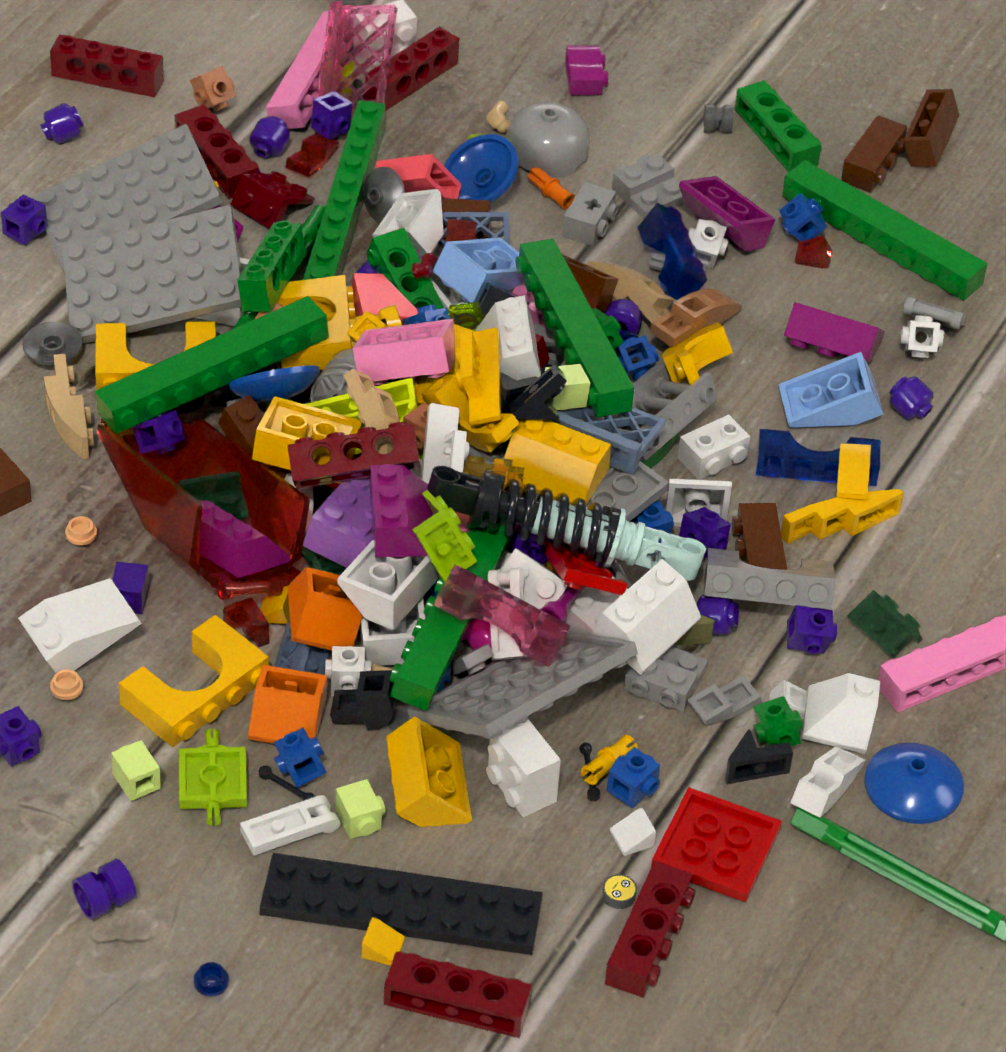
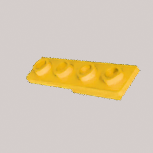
M498 328L461 333L460 347H456V356L460 365V369L456 370V377L459 387L465 388L469 398V422L473 426L500 420V336Z

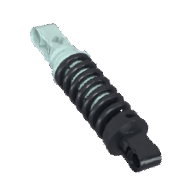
M436 466L432 470L426 490L435 498L440 495L448 508L451 507L455 512L469 515V527L472 528L475 526L485 529L487 520L483 518L484 515H488L487 528L492 532L497 530L502 519L505 520V536H512L517 524L522 525L520 539L522 541H528L531 534H536V542L539 546H544L549 538L554 540L553 549L557 551L563 548L564 543L570 544L569 553L574 556L579 553L580 548L587 549V560H593L596 556L595 561L604 564L605 567H610L614 559H620L622 561L625 560L626 564L630 566L636 564L651 569L663 559L686 580H694L706 552L705 546L695 539L684 538L662 530L646 527L645 523L642 522L634 524V522L627 521L626 510L623 508L617 509L603 506L602 510L599 503L593 502L586 509L585 500L579 497L570 505L569 497L566 493H560L553 500V493L549 488L542 489L536 498V486L534 484L527 483L520 493V483L515 478L510 479L504 490H502L506 477L491 472L487 468L481 478L456 471L447 466Z

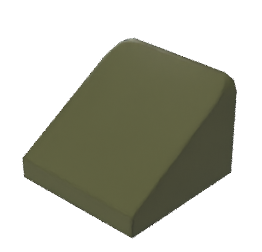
M701 615V619L675 645L710 644L713 637L715 620Z

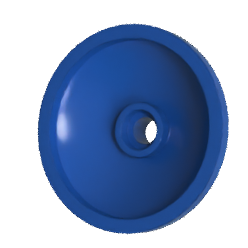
M485 134L471 138L457 147L448 157L444 167L462 184L458 199L489 200L491 203L502 196L513 183L519 167V157L515 147L508 139L500 135Z
M309 365L260 372L229 382L230 391L240 397L245 398L250 395L254 402L271 403L274 396L288 400V398L304 392L320 375L319 366Z
M898 743L881 749L869 761L864 778L866 792L870 800L880 811L896 820L911 824H928L948 817L959 806L964 791L963 777L955 762L938 749L919 743Z

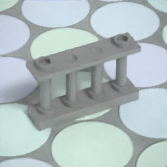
M656 364L633 383L634 396L632 407L646 413L651 409L661 410L655 416L666 420L665 428L640 460L646 461L718 399L711 373L706 372L692 385L670 381L666 365ZM670 393L679 395L674 400L664 399ZM621 414L611 415L612 419L625 417ZM593 416L591 418L592 421L605 420L603 416ZM640 424L642 426L640 430L653 428L647 424ZM630 426L617 427L620 432L631 431L627 430Z

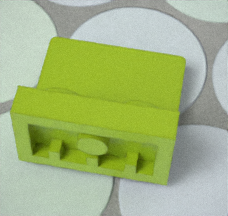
M426 490L422 495L434 515L412 530L440 578L446 583L477 562L471 551L475 548V545L465 531L462 532L458 526L461 524V521L451 507L448 508L440 495L435 498Z

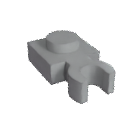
M489 644L452 660L450 663V674L454 675L467 670L468 674L471 675L486 667L484 661L494 656Z

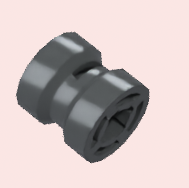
M705 104L703 130L712 132L714 129H720L722 132L731 133L733 127V105L716 107L714 104Z

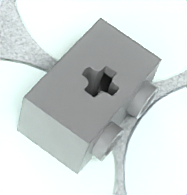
M584 182L564 214L562 237L594 247L599 237H604L608 222L614 220L617 215L616 191Z

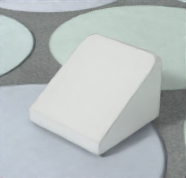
M783 680L771 690L770 700L784 696L791 710H797L801 719H804L807 691Z
M643 808L635 810L610 828V833L623 856L654 847L656 831Z

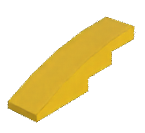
M901 489L868 491V499L832 498L805 506L783 515L782 539L789 544L813 533L821 540L843 529L852 537L900 514L904 492Z

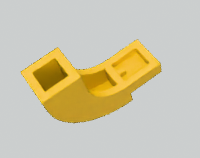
M716 322L700 329L674 347L667 348L662 354V358L672 382L680 383L686 381L689 385H692L700 378L698 374L699 369L732 354L733 350L723 326Z
M446 374L439 377L421 393L429 405L435 403L459 408L458 430L466 431V442L485 452H492L499 444L508 440L513 434L512 430L520 424L513 414L501 413L500 420L471 426L469 422V398L465 388L459 387L456 374Z

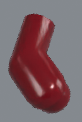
M433 253L424 254L421 263H414L412 265L414 278L424 277L426 279L432 275L438 258Z

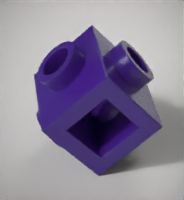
M335 91L314 98L311 128L327 139H333L348 133L351 125L352 103Z
M24 194L1 212L3 234L23 245L29 243L38 234H41L47 226L46 205Z
M176 410L162 413L132 427L141 454L157 450L158 454L176 449L175 443L185 439L183 426Z
M703 507L683 514L679 536L701 542L706 548L703 557L705 558L707 557L708 548L726 550L731 524L721 518L718 513Z
M795 606L787 620V649L801 650L809 654H824L830 643L836 640L837 624L833 623V610Z
M19 706L0 714V757L3 756L12 767L40 753L39 738L42 737V733L35 720H29Z

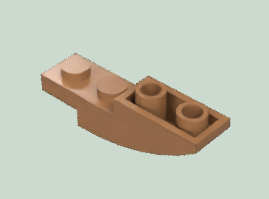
M703 289L692 292L673 302L671 311L652 323L650 333L670 347H674L706 326L716 322L721 324L741 311L742 306L716 289Z

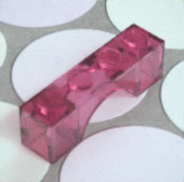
M456 564L453 566L433 604L460 620L473 618L496 625L515 640L520 652L550 667L570 628V625Z

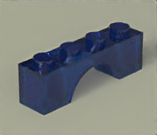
M656 203L637 228L645 245L666 254L658 279L664 294L678 300L692 292L699 291L708 279L703 269V263L697 256L696 247L688 235L689 231L681 219V213L672 206L666 207Z
M759 429L755 476L837 483L840 448L832 451H815L800 445L793 438L790 431ZM850 437L846 444L871 445L868 486L876 487L880 470V440Z

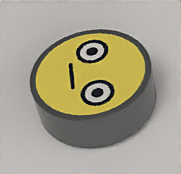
M616 874L605 880L602 897L607 905L616 909H625L635 902L637 885L632 878Z

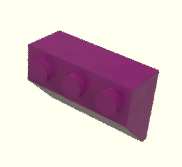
M717 176L680 181L679 188L686 207L696 214L697 219L712 220L721 226L727 227L724 237L733 241L735 246L742 251L749 252L764 248L776 220L774 217Z
M794 302L784 336L791 338L790 344L804 349L807 348L808 344L819 347L818 353L833 358L835 353L848 357L862 352L866 362L871 363L885 331L875 326Z
M370 465V505L375 557L427 556L412 529L434 515L422 495L426 491L428 484L403 465Z
M199 501L194 506L183 508L182 543L237 578L290 562V556L269 538L252 528V526L235 518L232 514L215 506L210 501Z

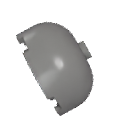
M556 102L534 103L520 110L509 124L506 139L515 147L519 157V166L530 171L533 167L542 169L552 178H560L575 173L576 167L587 161L589 152V131L587 125L575 110L566 105Z

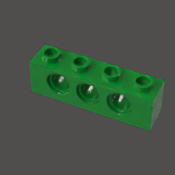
M765 80L737 89L734 110L788 173L804 160L818 166L822 151L821 142L808 130L805 123L800 121L793 113L791 107L786 105L778 96L776 90L772 89Z
M284 220L272 224L237 279L242 311L271 312L306 255L301 223H291Z
M404 228L372 238L367 250V258L370 265L376 268L378 274H383L416 309L428 305H435V309L444 308L430 278H414L412 265L414 263H421V260ZM390 262L397 263L400 267H395ZM403 287H408L413 292H408L404 290Z

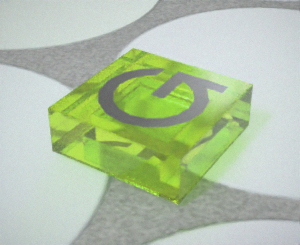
M479 302L449 306L450 318L453 319L454 324L475 331L484 319Z

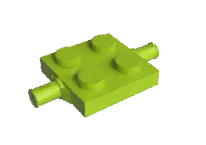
M211 728L205 731L206 745L197 748H179V809H207L206 823L213 826L212 816L214 815L215 826L221 823L220 809L247 807L246 747L219 745V731L213 728V739H211Z

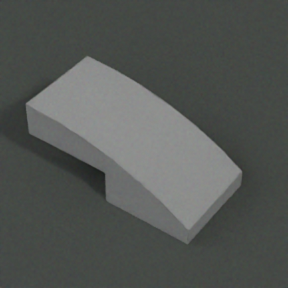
M744 675L720 689L716 684H713L687 699L689 705L705 725L734 718L753 709V706L762 703L761 696Z

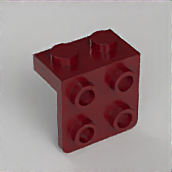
M255 171L254 174L241 175L230 204L270 229L274 222L282 221L288 204H312L314 197L307 193L308 190L305 187L286 181L287 177L282 173L272 171L271 174H265Z

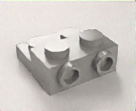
M658 153L651 157L643 155L638 159L637 163L630 166L622 164L613 173L612 190L616 191V194L645 221L685 204L679 188L680 182L674 178L675 168Z
M671 646L641 675L630 666L626 672L624 690L636 696L644 697L666 707L684 712L688 705L687 699L691 698L708 668L709 660Z

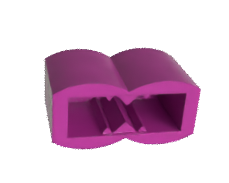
M566 45L565 69L569 94L602 95L603 87L608 86V71H603L605 69V53H600L599 45Z

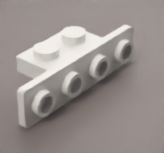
M435 403L428 405L421 479L427 484L429 483L432 470L436 466H447L465 473L463 472L464 461L469 454V442H466L467 432L458 430L459 408Z

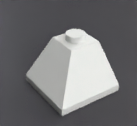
M432 189L401 193L372 236L376 237L404 228L418 256L433 253L438 246V241L444 234L440 191Z
M669 479L666 511L671 513L674 526L681 527L683 514L703 507L718 513L721 518L727 521L732 482Z
M847 673L809 685L806 695L802 739L865 754L878 707L880 681Z

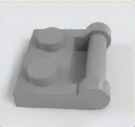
M909 296L903 309V313L912 315V317H933V319L940 321V325L955 330L965 326L968 315L963 312L934 305Z

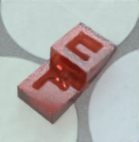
M315 133L302 140L300 151L287 157L285 168L310 177L330 160L339 148L340 142L327 139L323 135Z

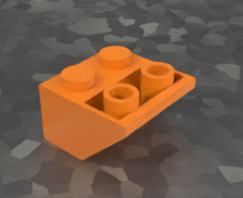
M305 567L289 584L288 599L291 638L293 642L332 650V646H354L363 615L338 585L337 578L340 575Z
M262 665L254 693L248 740L274 744L275 741L283 738L288 733L295 732L303 727L310 739L315 736L317 737L327 701V675Z

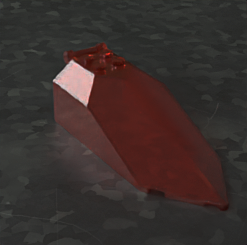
M101 418V423L97 426V433L144 528L193 569L197 575L210 583L211 587L216 588L221 600L233 599L234 596L267 593L268 596H279L282 594L283 584L278 576L298 561L302 555L310 504L308 496L262 462L252 460L251 454L206 421L195 419L193 425L181 421L185 439L174 444L176 449L163 454H158L157 450L141 454L132 427L115 434ZM200 501H210L245 524L252 526V528L265 535L290 556V562L237 578L199 554L200 525L203 504Z

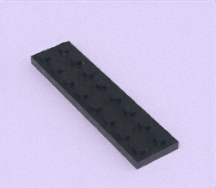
M273 853L260 903V915L367 931L373 917L405 937L533 955L543 892Z

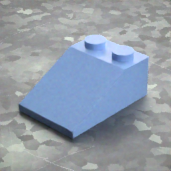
M500 237L446 242L433 269V272L441 278V282L444 285L454 288L461 294V298L465 302L473 305L477 304L487 282L509 291L525 282L523 275L518 274L515 265V259L519 256V252Z
M862 352L779 384L790 428L858 425L884 414L873 374Z

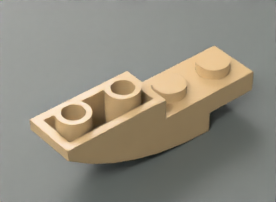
M590 260L586 264L618 278L612 300L627 299L633 301L638 305L642 315L646 316L651 323L670 312L667 308L674 299L645 275L618 264Z
M66 354L53 355L55 376H44L47 410L56 431L63 441L82 459H89L88 446H94L93 428L86 427V425L92 424L90 406L84 407L83 394L76 395L75 386L69 387V384L74 383L73 365L67 366Z
M351 369L343 375L348 385L347 392L351 399L356 402L360 411L358 416L365 427H375L376 430L389 428L388 426L392 423L400 422L391 394L376 388L369 375L355 369ZM383 443L378 447L377 452L388 454L393 450L394 446L390 443Z

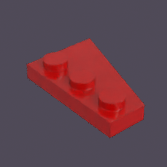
M547 541L544 554L565 585L580 590L583 589V586L619 595L625 593L628 584L621 579H613L612 572L595 566L596 561L587 560L586 554L579 551L577 555H571L569 553L570 547L563 545L561 550L557 551L553 549V542Z

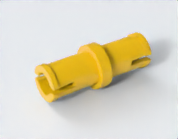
M625 734L610 747H603L597 753L595 759L581 768L582 777L590 771L592 772L584 781L590 785H595L599 782L601 778L609 773V769L612 768L613 763L619 756H625L634 747L638 749L637 743H634L629 748L626 747L635 739Z

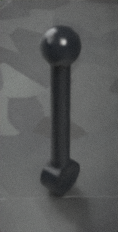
M585 742L580 745L579 750L584 755L585 765L591 762L590 753L592 752V746ZM589 784L587 799L592 802L598 801L600 790L595 785Z
M262 766L259 768V777L261 779L274 781L301 797L303 801L315 797L313 793H305L273 774L271 767Z

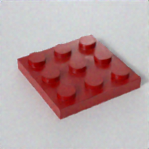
M688 787L652 858L651 867L654 861L692 873V883L746 902L781 830L782 821Z

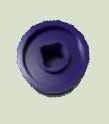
M116 858L99 866L97 873L89 871L72 880L75 898L81 910L91 920L108 913L111 905L120 907L136 898V889L132 877L125 865Z

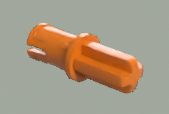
M533 167L527 175L528 180L542 191L544 197H550L564 210L569 208L575 195L565 189L560 184L559 179L550 177L542 169Z

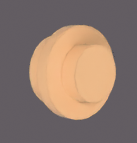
M78 516L69 521L65 529V535L67 540L74 545H87L95 540L97 528L88 517Z
M60 670L51 680L50 690L53 696L58 699L71 700L82 693L83 681L73 670Z

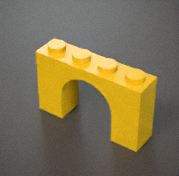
M345 275L292 281L287 284L276 303L286 306L309 296L327 315L329 338L281 359L282 368L314 365L319 366V369L323 370L335 354L344 349H352L356 342L347 334L349 329L356 323L353 286H347Z
M215 321L186 322V346L184 351L216 337ZM126 323L96 324V390L154 365L139 361L130 355L127 350Z
M216 615L191 631L192 653L219 675L213 684L196 691L177 690L165 684L144 666L118 683L120 705L172 748L183 740L191 738L195 731L206 723L213 722L228 707L239 703L243 696L256 688L262 665L269 666V656Z

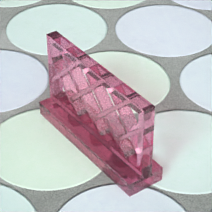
M341 1L330 2L316 98L333 91L339 94L346 86H349L354 92L347 98L352 103V108H356L358 98L361 101L384 104L397 15V7L395 5L343 6ZM350 14H362L364 16V19L354 28L349 24ZM380 14H388V20L378 28L373 20ZM370 23L376 31L363 40L358 33ZM356 36L361 44L349 53L345 49L346 43ZM379 36H382L385 39L384 46L377 52H374L369 45ZM367 48L372 56L360 65L354 58ZM352 61L358 68L345 78L342 74V69ZM378 61L381 64V70L371 78L365 70ZM363 73L369 80L356 90L351 85V82ZM374 85L378 89L376 100H365L361 95Z

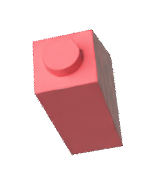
M433 154L379 160L376 162L375 168L389 167L398 173L403 182L405 193L438 189L441 193V198L458 199L462 184Z
M353 273L351 286H353L356 316L363 315L366 311L377 315L379 309L394 304L397 307L402 325H405L403 319L418 314L417 309L383 274Z

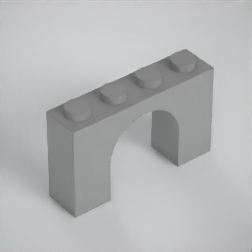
M708 548L704 576V596L832 610L836 580L833 561L801 558L800 568L789 570L769 569L742 562L739 559V551Z

